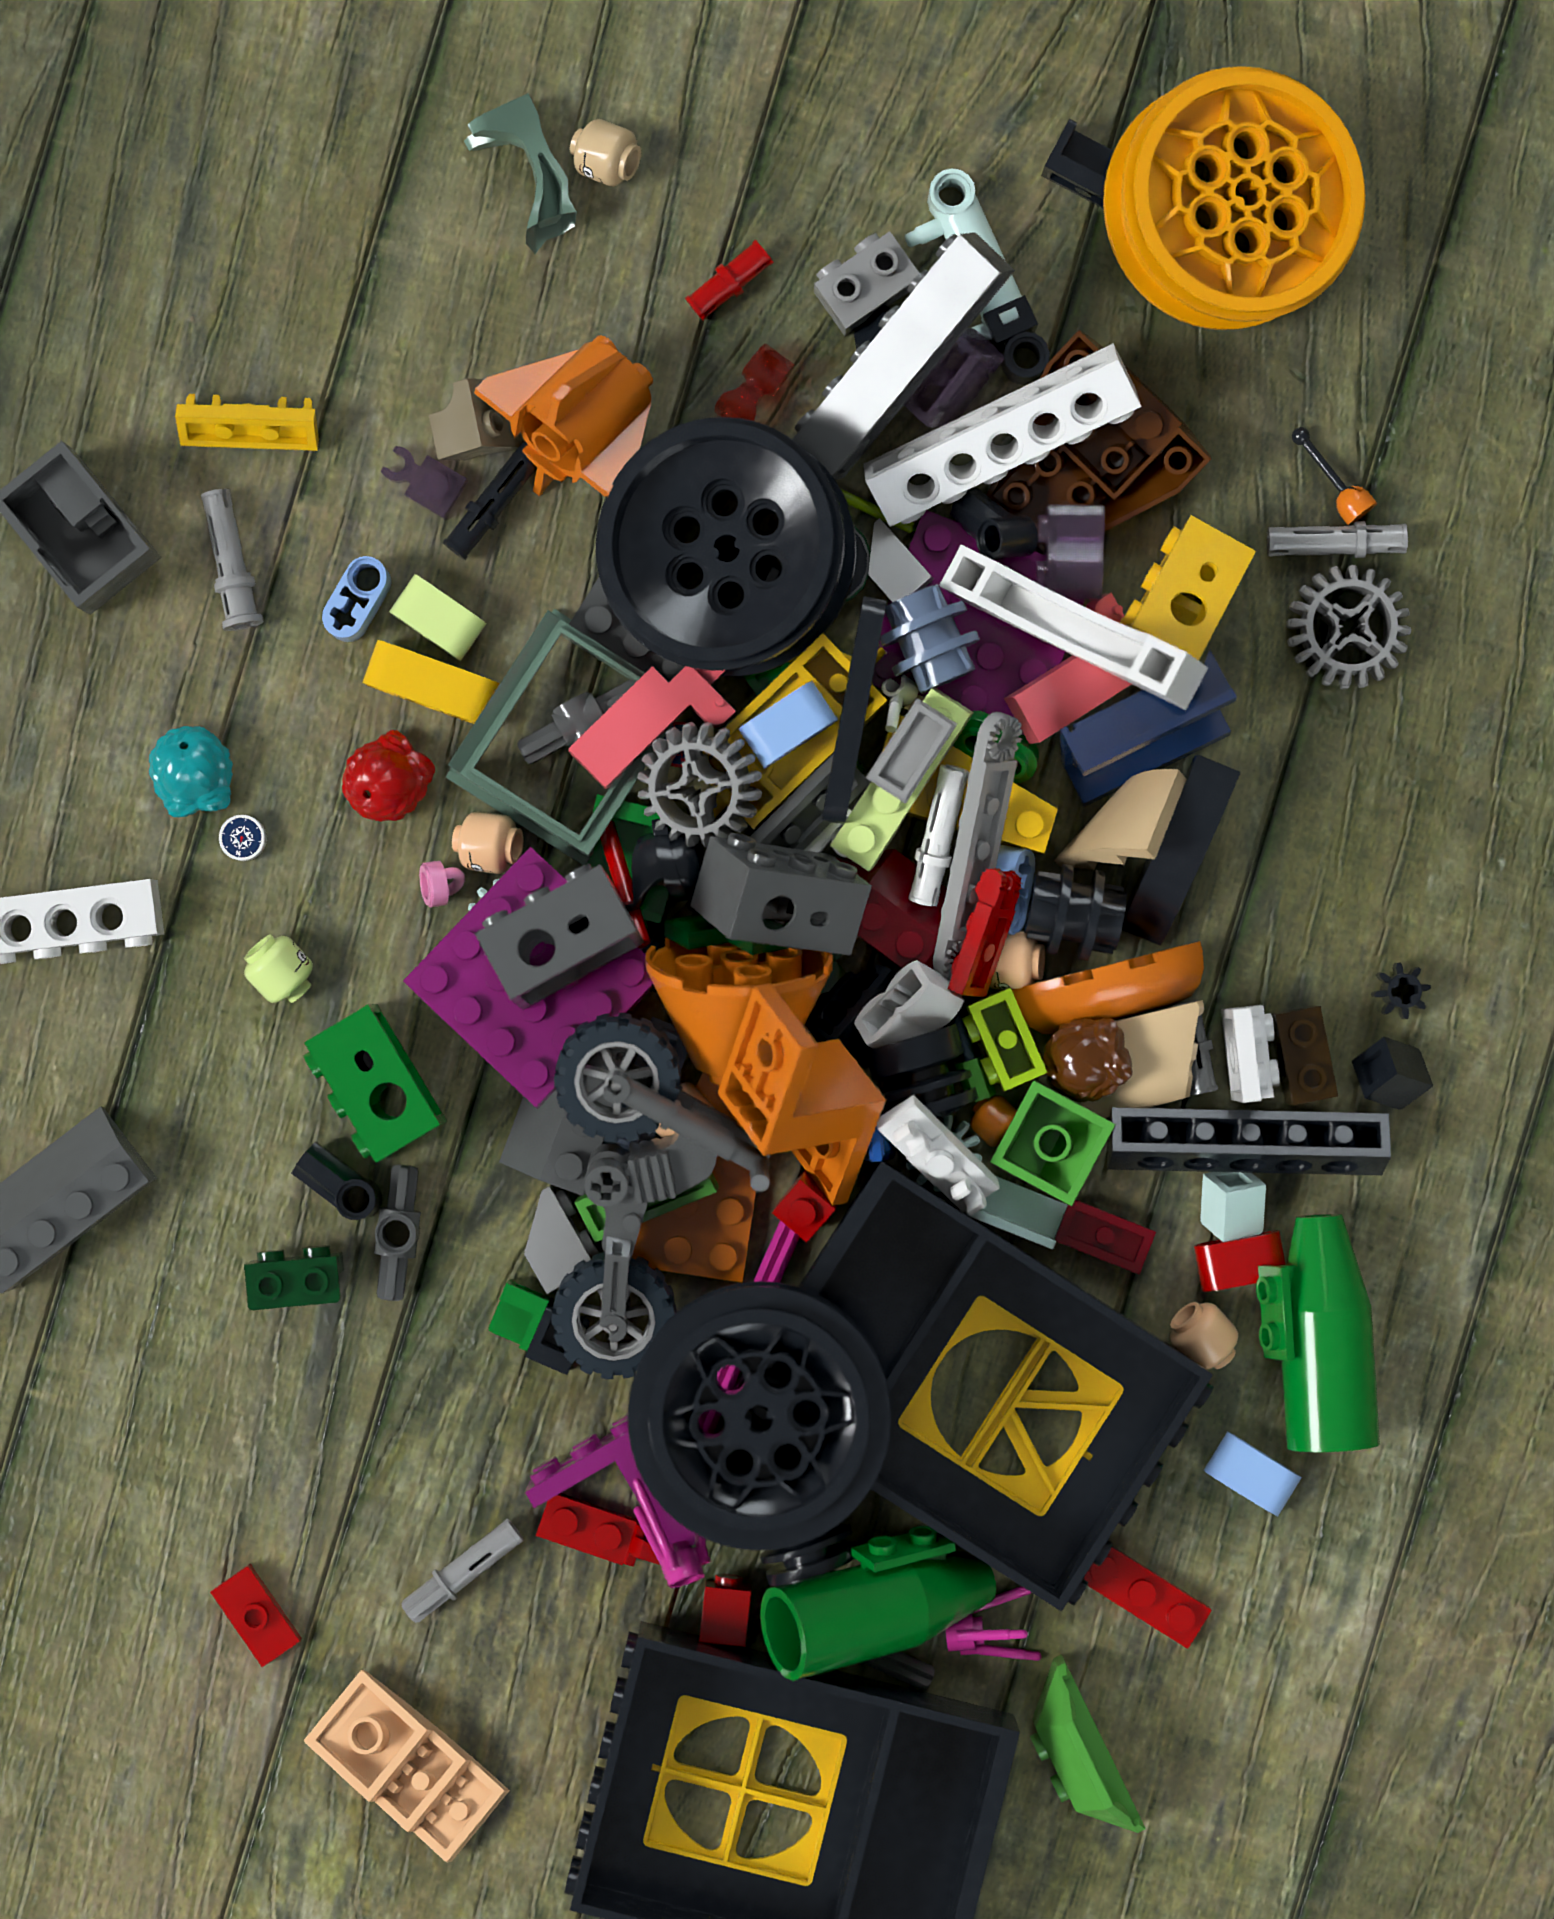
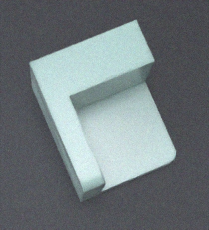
M1204 1173L1200 1217L1202 1225L1222 1242L1261 1234L1264 1228L1266 1184L1252 1173Z

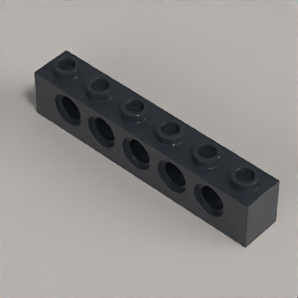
M1112 1107L1108 1119L1116 1125L1107 1140V1170L1382 1176L1391 1158L1389 1113Z

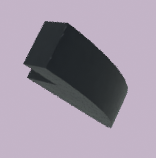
M1199 754L1193 757L1185 776L1187 780L1155 859H1146L1125 910L1123 931L1161 946L1204 859L1240 776V771Z

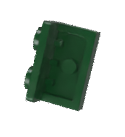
M330 1245L302 1248L303 1256L285 1257L284 1249L257 1252V1260L244 1264L248 1308L250 1310H262L339 1302L341 1300L339 1274L344 1271L343 1253H331Z

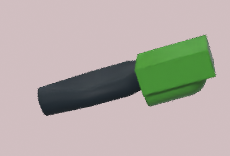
M962 1004L958 1013L950 1021L951 1024L957 1023L965 1050L961 1054L964 1061L956 1063L955 1068L956 1070H971L972 1077L960 1082L963 1090L976 1087L979 1099L975 1100L977 1102L990 1098L996 1094L994 1084L990 1085L980 1063L984 1056L979 1054L977 1042H971L967 1028L962 1020L963 1017L967 1016Z

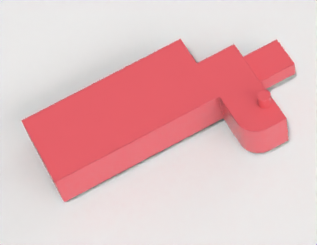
M1112 592L1098 596L1085 606L1118 623L1122 617L1124 618L1123 607L1118 605ZM1072 655L1005 697L1004 700L1014 718H1017L1018 722L1021 723L1022 727L1020 728L1028 743L1035 744L1047 739L1132 684Z
M652 666L568 748V752L607 789L652 745L654 740L658 739L689 708L705 723H712L713 728L724 726L736 714V710L711 685L726 670L710 671L685 666L668 682Z

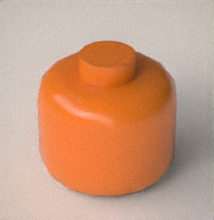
M995 1096L989 1100L983 1099L973 1107L972 1110L975 1114L971 1119L970 1125L990 1147H997L1017 1110L1003 1096Z

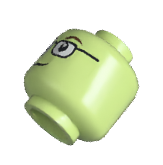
M269 934L255 944L244 957V960L247 962L244 976L271 1003H277L286 998L292 1003L299 999L311 986L307 978L311 974L313 963L293 940L287 936L274 938Z

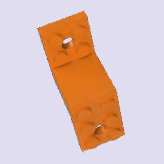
M770 983L754 986L718 1090V1095L763 1156L792 1151L832 1206L847 1203L886 1099L839 1039L816 1043Z

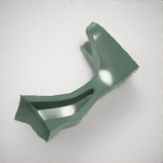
M529 93L490 110L467 124L472 134L464 140V143L469 151L509 144L524 149L532 167L536 184L535 199L527 225L525 244L535 254L546 240L562 235L570 228L575 227L577 211L569 199L568 178L550 152L542 133L539 115Z

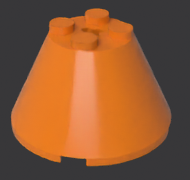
M666 937L665 947L656 951V946H651L647 950L645 966L693 1066L709 1074L710 1083L720 1085L754 986L770 983L804 1027L833 969V955L829 952L792 947L751 955L729 942L688 950Z

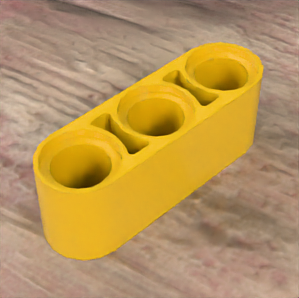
M381 640L376 642L362 684L472 724L476 722L500 684L480 675Z

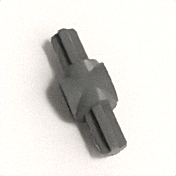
M629 679L595 699L592 693L585 692L555 708L552 711L553 714H551L554 719L553 722L518 741V748L528 764H534L566 745L570 747L636 681Z
M399 1164L393 1165L391 1168L387 1207H380L378 1224L375 1228L376 1243L374 1253L381 1255L376 1294L378 1298L388 1301L403 1299L408 1258H416L417 1242L420 1237L419 1224L421 1212L414 1210L419 1171L418 1168L410 1165ZM399 1220L408 1226L410 1236L406 1244L395 1245L388 1240L386 1227L390 1221Z

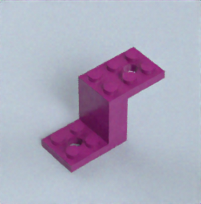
M627 1414L612 1423L613 1427L610 1429L612 1433L599 1440L596 1433L575 1444L572 1447L573 1451L570 1452L571 1457L559 1462L555 1456L533 1469V1474L530 1476L531 1480L525 1491L534 1508L538 1507L614 1461L639 1501L633 1480L639 1478L643 1482V1479L636 1467L631 1451ZM783 1459L777 1462L781 1466L787 1467ZM643 1482L669 1543L673 1544L688 1540L690 1547L695 1545V1533L672 1518L655 1500Z

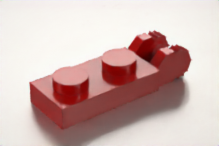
M986 868V871L982 872V876H980L981 880L977 882L975 891L979 901L967 920V934L960 954L956 956L951 967L952 977L948 989L961 995L986 997L1016 912L1015 907L1020 895L1019 890L1022 889L1021 884H1023L1021 883L1022 878L1015 871H1001L999 868Z

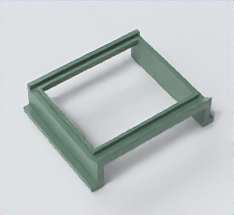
M554 609L552 612L547 610L448 763L450 771L446 778L503 815L510 816L514 822L581 865H586L594 852L596 843L638 780V773L645 769L646 765L642 761L643 756L647 753H655L652 745L612 783L580 835L475 769L560 635L628 679H633L637 682L645 674L570 626L571 619ZM666 731L659 738L664 739Z

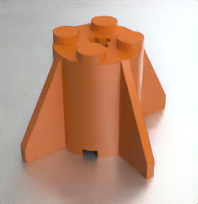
M600 335L592 342L585 343L578 350L489 376L475 388L474 394L510 421L514 438L521 432L523 439L528 444L522 451L537 467L533 486L534 493L540 496L554 479L562 482L569 476L572 477L571 483L577 482L582 478L602 495L608 497L616 476L627 461L640 449L651 407L649 387L653 384V378L647 368L639 363H632L617 351L616 346L609 338Z

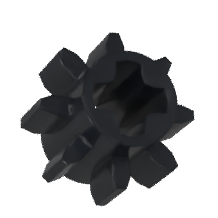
M1401 962L1393 963L1392 975L1388 976L1385 973L1377 972L1376 977L1382 984L1380 990L1372 992L1371 996L1381 997L1386 1003L1382 1007V1014L1387 1015L1394 1008H1398L1401 1019H1409L1410 1007L1426 1008L1425 1003L1420 998L1422 991L1430 990L1431 985L1421 984L1417 979L1421 968L1414 967L1408 974H1404ZM1399 978L1402 985H1409L1411 989L1410 994L1403 996V1003L1400 997H1393L1391 993L1392 988L1399 986Z

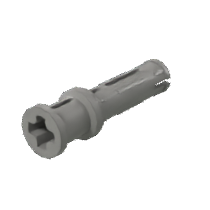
M230 489L207 491L201 494V499L207 517L208 530L219 578L215 579L214 589L216 593L221 595L226 619L222 622L223 630L236 631L258 626L264 622L263 616L257 614L252 587L256 584L255 578L246 571Z

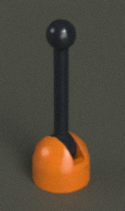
M1304 427L1296 428L1292 432L1293 442L1305 448L1339 491L1338 498L1336 499V508L1348 526L1352 525L1377 505L1376 500L1363 487H1347L1309 440V431Z

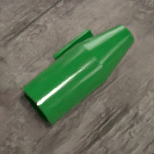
M1316 1214L1297 1216L1287 1265L1258 1266L1259 1278L1256 1283V1295L1261 1306L1262 1322L1259 1329V1341L1263 1348L1264 1358L1282 1360L1287 1449L1298 1452H1344L1377 1447L1380 1445L1372 1307L1343 1215Z
M916 1526L911 1528L909 1533L894 1537H874L869 1540L868 1544L851 1548L852 1557L861 1564L772 1587L765 1592L761 1603V1626L767 1650L778 1671L785 1678L794 1681L920 1646L994 1600L996 1581L992 1568L977 1557L946 1556L947 1553L955 1551V1543L929 1526Z

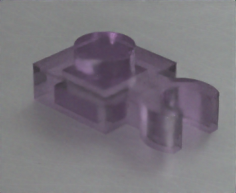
M395 446L393 452L405 460V466L399 472H392L383 466L381 472L384 477L393 483H409L410 485L404 493L405 497L445 520L467 484V478L428 455L420 467L415 464L413 456L407 449Z

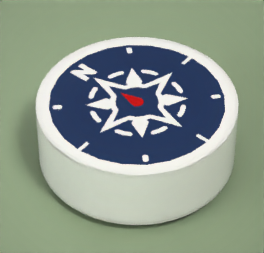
M233 816L220 829V846L223 852L232 859L239 861L252 860L258 857L266 846V831L263 825L251 816Z

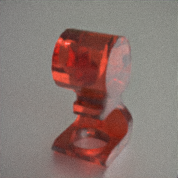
M763 344L742 371L746 381L738 388L723 393L715 404L714 412L720 417L742 418L755 421L756 406L760 403L763 396L770 395L773 397L788 379L795 364L768 344Z

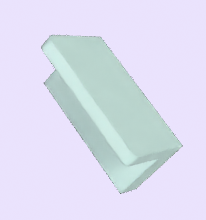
M996 1176L1000 1189L987 1196L986 1207L970 1217L1053 1249L1056 1243L1054 1237L1067 1204Z

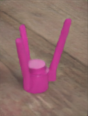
M635 1478L633 1485L642 1508L636 1506L634 1514L661 1565L668 1586L676 1588L700 1580L705 1576L702 1565L711 1562L706 1547V1539L695 1534L696 1548H691L688 1540L670 1544L642 1480Z
M1022 1586L995 1595L992 1602L974 1613L1029 1595L1032 1592ZM974 1613L946 1629L948 1652L960 1651V1655L978 1654L1039 1661L1042 1658L1041 1653L1036 1651L983 1645L984 1640L1024 1639L1028 1636V1633L1024 1629L983 1630L982 1616L973 1617Z

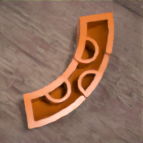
M1198 941L1098 968L1039 981L1019 989H1012V992L1027 1024L1041 1034H1054L1058 1031L1061 1024L1070 1023L1074 1019L1081 1020L1087 1018L1097 1021L1101 1018H1111L1115 1020L1175 1004L1192 996L1200 985L1204 970L1203 950L1201 942Z

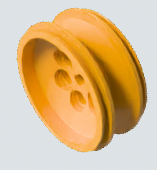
M1246 66L1225 67L1196 75L1184 81L1149 104L1127 127L1117 143L1107 169L1103 199L1104 220L1113 253L1121 269L1138 292L1151 304L1169 316L1193 326L1215 330L1244 329L1266 323L1307 305L1321 295L1340 275L1352 256L1362 229L1365 213L1364 175L1356 146L1347 128L1330 105L1317 93L1297 80L1276 71ZM1235 138L1241 139L1247 145V159L1239 157L1234 151L1233 144ZM1196 161L1203 162L1210 171L1209 182H1204L1197 177L1195 173ZM1274 162L1281 164L1285 168L1287 173L1286 183H1281L1274 177ZM1236 186H1239L1240 194L1247 195V205H1245L1243 197L1236 196ZM1197 208H1202L1209 214L1211 219L1209 230L1200 227L1195 218ZM1275 209L1281 210L1286 215L1288 225L1285 231L1278 228L1274 222L1273 214ZM1237 232L1243 233L1249 240L1250 246L1247 254L1238 250L1235 245V234Z

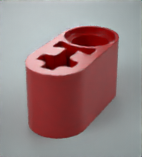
M1280 1230L1264 1231L1259 1235L1227 1242L1214 1240L1194 1245L1201 1288L1204 1292L1256 1284L1259 1278L1258 1266L1286 1265Z

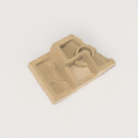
M1179 769L1150 770L1132 776L1117 790L1054 861L1060 867L1063 864L1072 865L1073 868L1095 870L1097 862L1124 865L1127 857L1155 859L1187 779Z
M1203 1000L1115 1020L1118 1027L1124 1033V1047L1129 1050L1132 1059V1077L1125 1084L1119 1085L1113 1094L1103 1096L1097 1101L1081 1102V1105L1107 1118L1110 1116L1112 1107L1149 1108L1190 1097L1193 1080L1191 1067L1196 1059L1198 1044L1194 1043L1198 1017L1204 1012Z

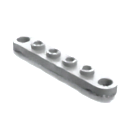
M1002 712L990 714L983 721L979 729L972 766L967 780L968 786L963 811L959 819V831L954 856L950 864V876L945 901L941 909V921L933 956L934 970L941 973L948 980H951L952 964L950 962H953L954 959H951V956H956L954 951L960 954L967 934V920L979 901L975 891L977 882L981 880L980 876H982V872L986 871V868H996L1017 765L1014 756L1019 748L1017 742L1021 743L1022 738H1019V735L1022 734V730L1019 728L1022 726L1017 718ZM999 730H1002V735L999 742H994L998 740V737H995V735H1000Z

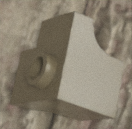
M467 378L454 382L453 396L449 405L442 411L429 415L438 460L465 461L486 454L508 452L517 449L521 445L519 434L515 438L513 436L510 421L474 394L475 388L485 379Z

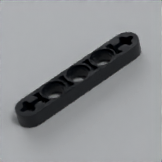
M863 596L822 821L845 825L883 625L886 600Z

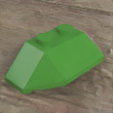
M1062 1654L1053 1658L1032 1719L1037 1732L1030 1735V1738L1041 1761L1050 1758L1057 1771V1774L1051 1776L1050 1779L1061 1802L1070 1799L1075 1811L1136 1833L1145 1830L1142 1819Z

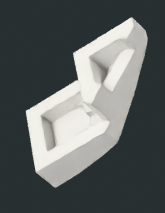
M879 518L874 523L868 575L888 598L895 602L909 594L924 589L934 578Z

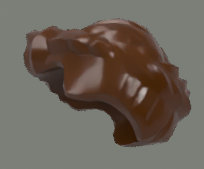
M1087 1018L1081 1020L1074 1019L1070 1023L1061 1024L1058 1031L1051 1036L1044 1047L1043 1059L1048 1079L1059 1093L1068 1096L1076 1102H1093L1101 1099L1103 1096L1113 1094L1119 1085L1125 1084L1132 1077V1059L1129 1050L1124 1047V1033L1118 1027L1116 1021L1111 1018H1101L1097 1021Z

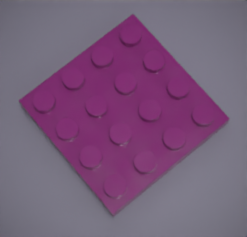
M927 510L920 518L909 551L934 578L926 586L929 587L936 584L940 585L960 545L978 553L979 550L976 540L964 531L959 522ZM1033 552L1030 556L994 559V561L1081 606L1084 604L1094 578L1092 573L1037 552ZM940 587L947 605L961 601ZM965 603L967 611L955 617L954 621L960 635L977 631L980 640L967 647L976 670L937 689L970 711H982L988 714L1002 712L1014 717L1004 698L1061 663L1065 651ZM886 613L884 614L880 637L893 630ZM899 643L882 647L887 654L875 664L872 678L873 685L879 690H882L883 682L890 678L901 685V677L903 675L896 677L892 670V667L906 660ZM911 672L904 674L915 682ZM918 689V695L926 697L929 693L928 691L921 694Z
M530 847L415 967L403 982L535 1108L539 1109L556 1091V1087H554L556 1064L563 1044L569 1035L572 1036L576 1032L577 1027L582 1023L595 1021L596 1016L609 1013V1017L618 1016L619 1013H629L654 987V984L646 970V955L637 947L524 1010L510 1000L475 933L484 929L482 922L491 915L502 910H507L511 914L524 907L525 903L523 900L533 892L544 887H549L550 891H553L567 883L550 864ZM544 942L536 945L530 955V965L539 967L547 964L553 958L556 947Z

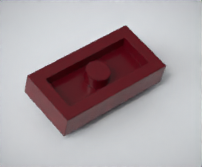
M1075 1200L1073 1206L1067 1204L1054 1239L1058 1243L1140 1274L1156 1232Z

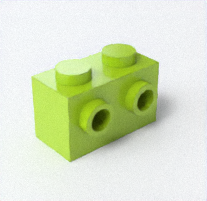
M1011 988L1000 990L965 1006L969 1015L963 1017L962 1020L967 1028L971 1042L974 1043L980 1040L987 1057L981 1059L980 1063L990 1085L999 1083L1001 1090L1007 1091L1047 1073Z

